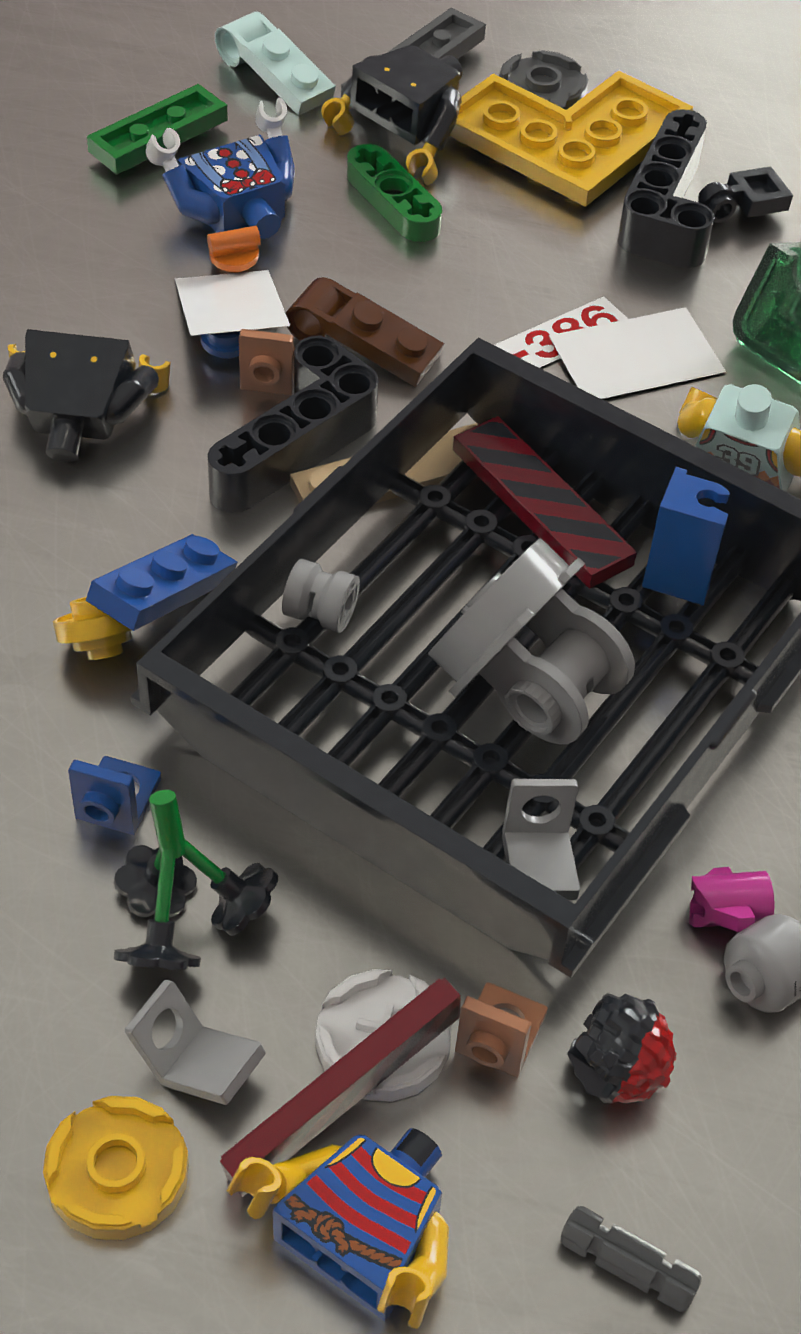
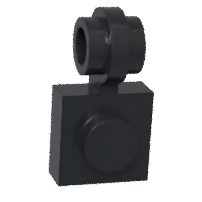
M769 166L732 172L729 175L727 184H721L720 182L707 184L700 191L698 202L712 210L715 223H721L728 220L735 213L737 206L742 209L747 217L788 211L794 195L773 168Z

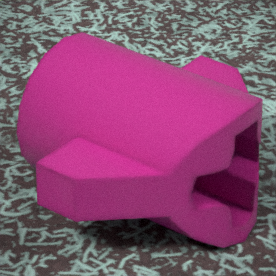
M730 867L713 868L706 875L692 876L691 891H694V895L690 901L689 924L694 928L723 926L733 931L741 932L765 916L774 915V891L770 876L766 871L733 873Z

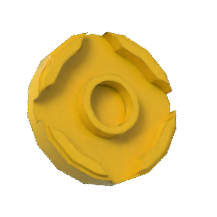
M108 1096L92 1101V1107L82 1110L77 1115L76 1111H74L60 1122L46 1146L43 1175L52 1208L70 1228L94 1239L126 1240L153 1230L174 1212L187 1187L189 1158L183 1135L181 1136L180 1131L174 1125L173 1119L163 1108L139 1097Z

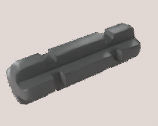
M577 1206L572 1211L561 1233L560 1241L563 1246L584 1258L590 1252L597 1256L596 1265L645 1293H648L649 1289L653 1288L660 1292L657 1298L659 1301L679 1312H685L690 1307L701 1285L702 1275L698 1270L676 1259L674 1264L665 1261L666 1252L616 1224H613L611 1229L603 1226L604 1217L584 1206Z

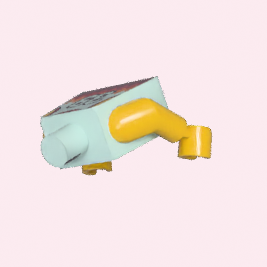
M731 384L724 385L718 398L694 387L690 388L679 411L680 415L677 423L680 432L686 437L695 438L699 436L695 444L696 447L787 492L794 476L801 477L799 411L794 406L772 399L768 389L757 384L747 385L744 388Z

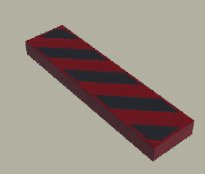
M499 416L454 436L453 451L539 538L545 541L569 566L578 557L585 563L575 575L589 589L634 566L637 552Z
M445 977L442 980L439 978L225 1152L221 1156L220 1163L229 1182L234 1177L240 1163L246 1158H262L273 1165L288 1160L458 1020L460 1018L461 995ZM238 1192L241 1197L247 1194L246 1192Z

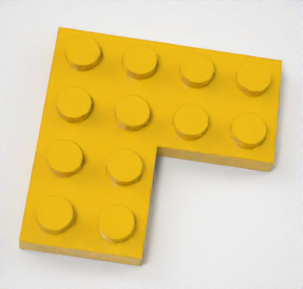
M618 70L565 110L492 74L461 96V107L450 136L458 142L466 144L491 157L493 160L520 172L531 180L539 182L566 196L571 201L586 207L644 160L665 117L670 112L680 109L693 111V106Z

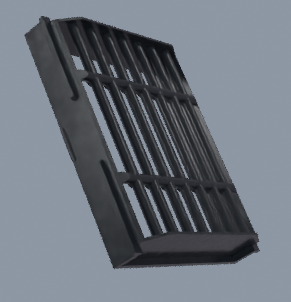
M478 337L344 466L337 467L294 508L293 514L136 663L139 688L131 695V704L150 716L157 710L203 758L510 950L549 960V965L572 978L688 824L690 814L687 808L757 715L760 712L771 713L801 674V612L759 666L745 659L747 653L789 600L801 601V499ZM466 414L478 425L499 416L588 505L594 499L619 512V516L610 526L625 541L640 524L653 531L655 530L659 508L675 467L686 469V474L718 483L730 493L727 503H717L709 498L698 499L700 504L707 507H715L728 514L715 562L717 566L713 569L704 605L687 601L677 614L665 616L643 604L654 591L642 587L647 564L627 587L615 589L602 582L589 589L574 575L562 588L572 599L580 595L607 610L602 617L608 620L618 631L629 622L657 638L635 663L634 675L621 691L610 694L588 720L585 731L574 742L566 746L544 774L531 775L509 762L532 735V733L519 726L514 719L493 743L480 745L458 732L495 690L480 674L456 696L442 713L429 715L409 703L410 699L441 667L428 653L463 615L461 610L392 684L380 686L359 674L482 543L505 554L509 558L481 589L498 572L502 575L539 539L534 532L531 535L519 537L499 526L513 511L498 496L484 510L471 511L453 501L478 476L463 460L438 485L424 486L405 475ZM389 489L395 495L416 507L350 572V574L359 576L358 597L436 518L462 531L344 655L330 657L312 646L327 630L321 626L318 619L307 617L296 627L283 629L261 616L283 595L291 570L299 559L316 562ZM738 575L768 590L727 642L715 643L693 631ZM527 626L515 637L528 651L540 639ZM246 632L249 636L273 651L229 694L200 675ZM677 649L708 665L597 805L586 807L575 801L570 826L576 829V832L570 838L576 870L581 867L598 844L615 852L575 904L505 862L506 857L502 839L504 822L483 848L452 830L492 781L510 790L513 779H572ZM293 663L320 677L321 679L279 723L251 707ZM730 677L743 684L744 686L632 831L628 832L615 824L726 680ZM343 691L370 708L338 743L326 753L301 738L300 735ZM392 720L420 738L377 784L349 766ZM443 750L471 768L429 816L400 797L439 752ZM537 796L528 800L522 810L530 816H542L544 812L552 813L558 807L559 801L551 796Z

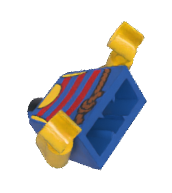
M408 1129L391 1152L385 1150L366 1135H356L343 1146L332 1144L273 1165L262 1158H246L240 1163L227 1188L229 1195L241 1191L253 1196L247 1209V1214L253 1219L262 1218L270 1204L278 1203L273 1209V1240L384 1322L392 1313L395 1305H400L411 1312L408 1326L414 1329L419 1328L428 1302L447 1277L449 1226L439 1214L442 1192L437 1185L425 1178L441 1158L442 1153L438 1145L420 1130Z

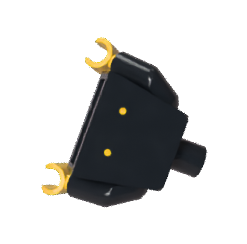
M409 45L382 55L366 57L362 62L353 65L352 76L341 89L344 92L341 99L331 98L324 102L322 117L328 127L333 126L337 134L342 136L350 132L354 126V118L349 111L350 108H353L413 145H417L422 141L424 143L423 148L415 149L408 154L406 166L408 172L413 177L419 167L426 166L423 170L422 178L424 184L428 186L436 180L438 175L434 161L435 153L437 150L443 151L456 124L461 107L462 97L458 91L459 81L462 77L461 64L454 56L448 55L437 59L420 48Z
M27 329L25 351H17L16 344H9L7 346L10 359L3 372V381L12 401L19 412L28 416L35 431L49 434L46 455L62 462L78 460L82 438L108 439L112 434L114 426L123 423L150 393L163 392L169 386L171 362L165 361L161 366L149 365L150 357L142 354L139 357V366L135 370L136 362L129 340Z

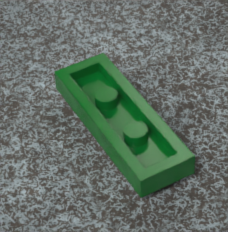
M196 84L88 135V152L115 174H119L148 160L146 146L152 134L156 137L158 144L162 148L167 149L163 143L162 136L166 128H171L179 135L181 144L228 121L227 104L200 84Z

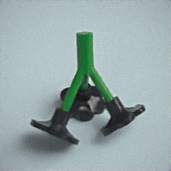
M159 790L149 797L159 847L155 850L145 845L133 847L126 856V865L119 868L114 877L115 889L120 894L128 897L127 903L130 911L140 917H148L155 913V918L148 920L146 942L136 947H129L128 949H116L114 959L128 962L129 965L138 967L186 970L188 967H199L201 957L188 954L173 946L175 922L169 920V917L177 916L182 912L186 901L185 896L190 895L196 887V874L192 869L183 865V857L212 880L210 886L220 896L219 904L212 914L211 922L217 929H223L229 935L240 933L250 920H255L262 916L270 905V893L276 887L279 876L272 868H265L260 863L248 866L240 876L228 867L220 869L185 839L175 792Z

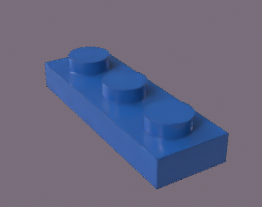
M191 534L92 580L86 601L132 631H135L212 591L236 568L238 562L221 552L218 545L213 541Z

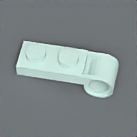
M252 12L216 30L215 44L224 62L231 67H236L246 62L298 116L324 104V102L334 97L336 85L279 28L277 29L260 12Z

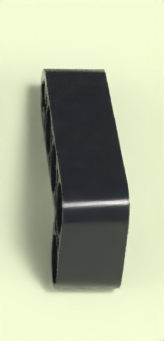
M680 109L670 112L665 117L624 198L617 241L625 251L683 268L697 267L706 260L714 223V214L706 205L683 198L699 166L707 125L705 118L701 114L692 110Z
M312 336L301 340L294 349L295 394L216 442L209 449L207 460L211 503L224 512L237 513L248 510L289 484L290 474L315 467L369 432L377 421L379 386L377 373L343 346L328 337Z

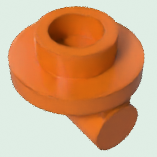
M257 226L207 235L210 260L217 268L229 273H240L257 263L259 259L258 246L261 244Z

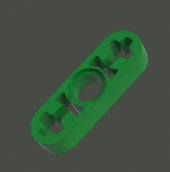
M361 144L349 150L347 154V180L404 238L415 242H426L435 239L440 234L442 221L441 204L384 148L374 144ZM387 190H397V191H401V192H404V193H403V194H388V193H385V192H383V191H387Z

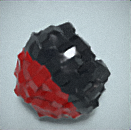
M610 993L603 995L602 999L594 1007L592 1014H589L583 1023L588 1030L573 1040L567 1052L574 1066V1074L584 1085L586 1094L599 1097L603 1103L621 1102L628 1104L636 1101L644 1102L646 1099H650L658 1088H667L671 1082L669 1076L674 1069L673 1063L676 1060L677 1054L673 1044V1033L668 1028L665 1016L658 1011L653 1000H641L628 994H624L621 997Z

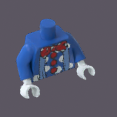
M278 97L275 104L278 117L268 116L264 111L263 101L261 100L259 103L255 122L260 130L268 133L269 139L266 140L261 135H256L180 158L177 163L175 154L180 146V138L175 130L166 128L162 136L163 143L167 149L162 148L158 144L156 137L152 134L146 146L147 158L153 164L164 167L166 172L162 174L163 179L182 215L209 225L217 233L257 226L260 238L268 239L278 232L281 220L285 217V201L292 196L295 177V166L287 135L282 136L281 131L287 113V105L282 98Z

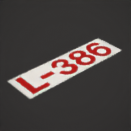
M601 297L499 342L495 346L541 368L561 359L549 335L626 320L628 318L609 300Z

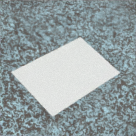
M268 270L175 279L190 336L241 331V329L257 330L290 326Z
M686 307L549 335L576 386L600 399L726 372Z

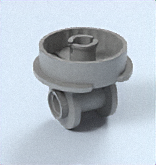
M541 538L532 544L502 575L498 572L461 610L463 615L428 653L456 681L448 691L454 697L459 695L480 674L497 690L505 708L519 726L535 736L555 744L572 743L585 731L589 720L587 706L584 701L585 696L591 691L599 694H615L621 691L634 675L635 662L631 649L620 632L598 613L580 606L562 589L585 563L578 557L569 566ZM525 626L531 629L545 644L546 649L539 657L532 655L515 639Z

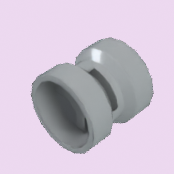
M299 559L291 570L282 599L283 615L298 620H304L307 617L319 620L323 628L338 633L342 632L350 621L356 605L360 585L359 576L344 571L330 574L324 572L318 563Z

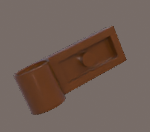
M325 277L313 280L286 311L290 324L287 328L299 341L312 336L326 337L328 335L414 387H417L440 357L445 344L360 293H354L336 281Z

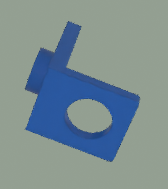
M104 756L99 766L74 759L68 769L75 819L135 835L148 808L149 797L155 793L160 783L161 772L109 756ZM134 781L140 787L137 795L135 794Z

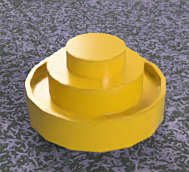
M87 596L70 601L71 613L53 620L57 642L72 643L74 651H86L88 660H98L123 653L121 643L132 639L131 629L86 601Z

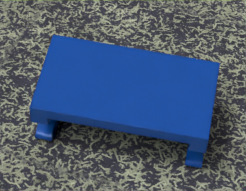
M675 467L659 508L642 587L704 605L728 514L715 507L704 506L698 502V499L709 498L717 503H727L730 493L718 483L686 474V469Z

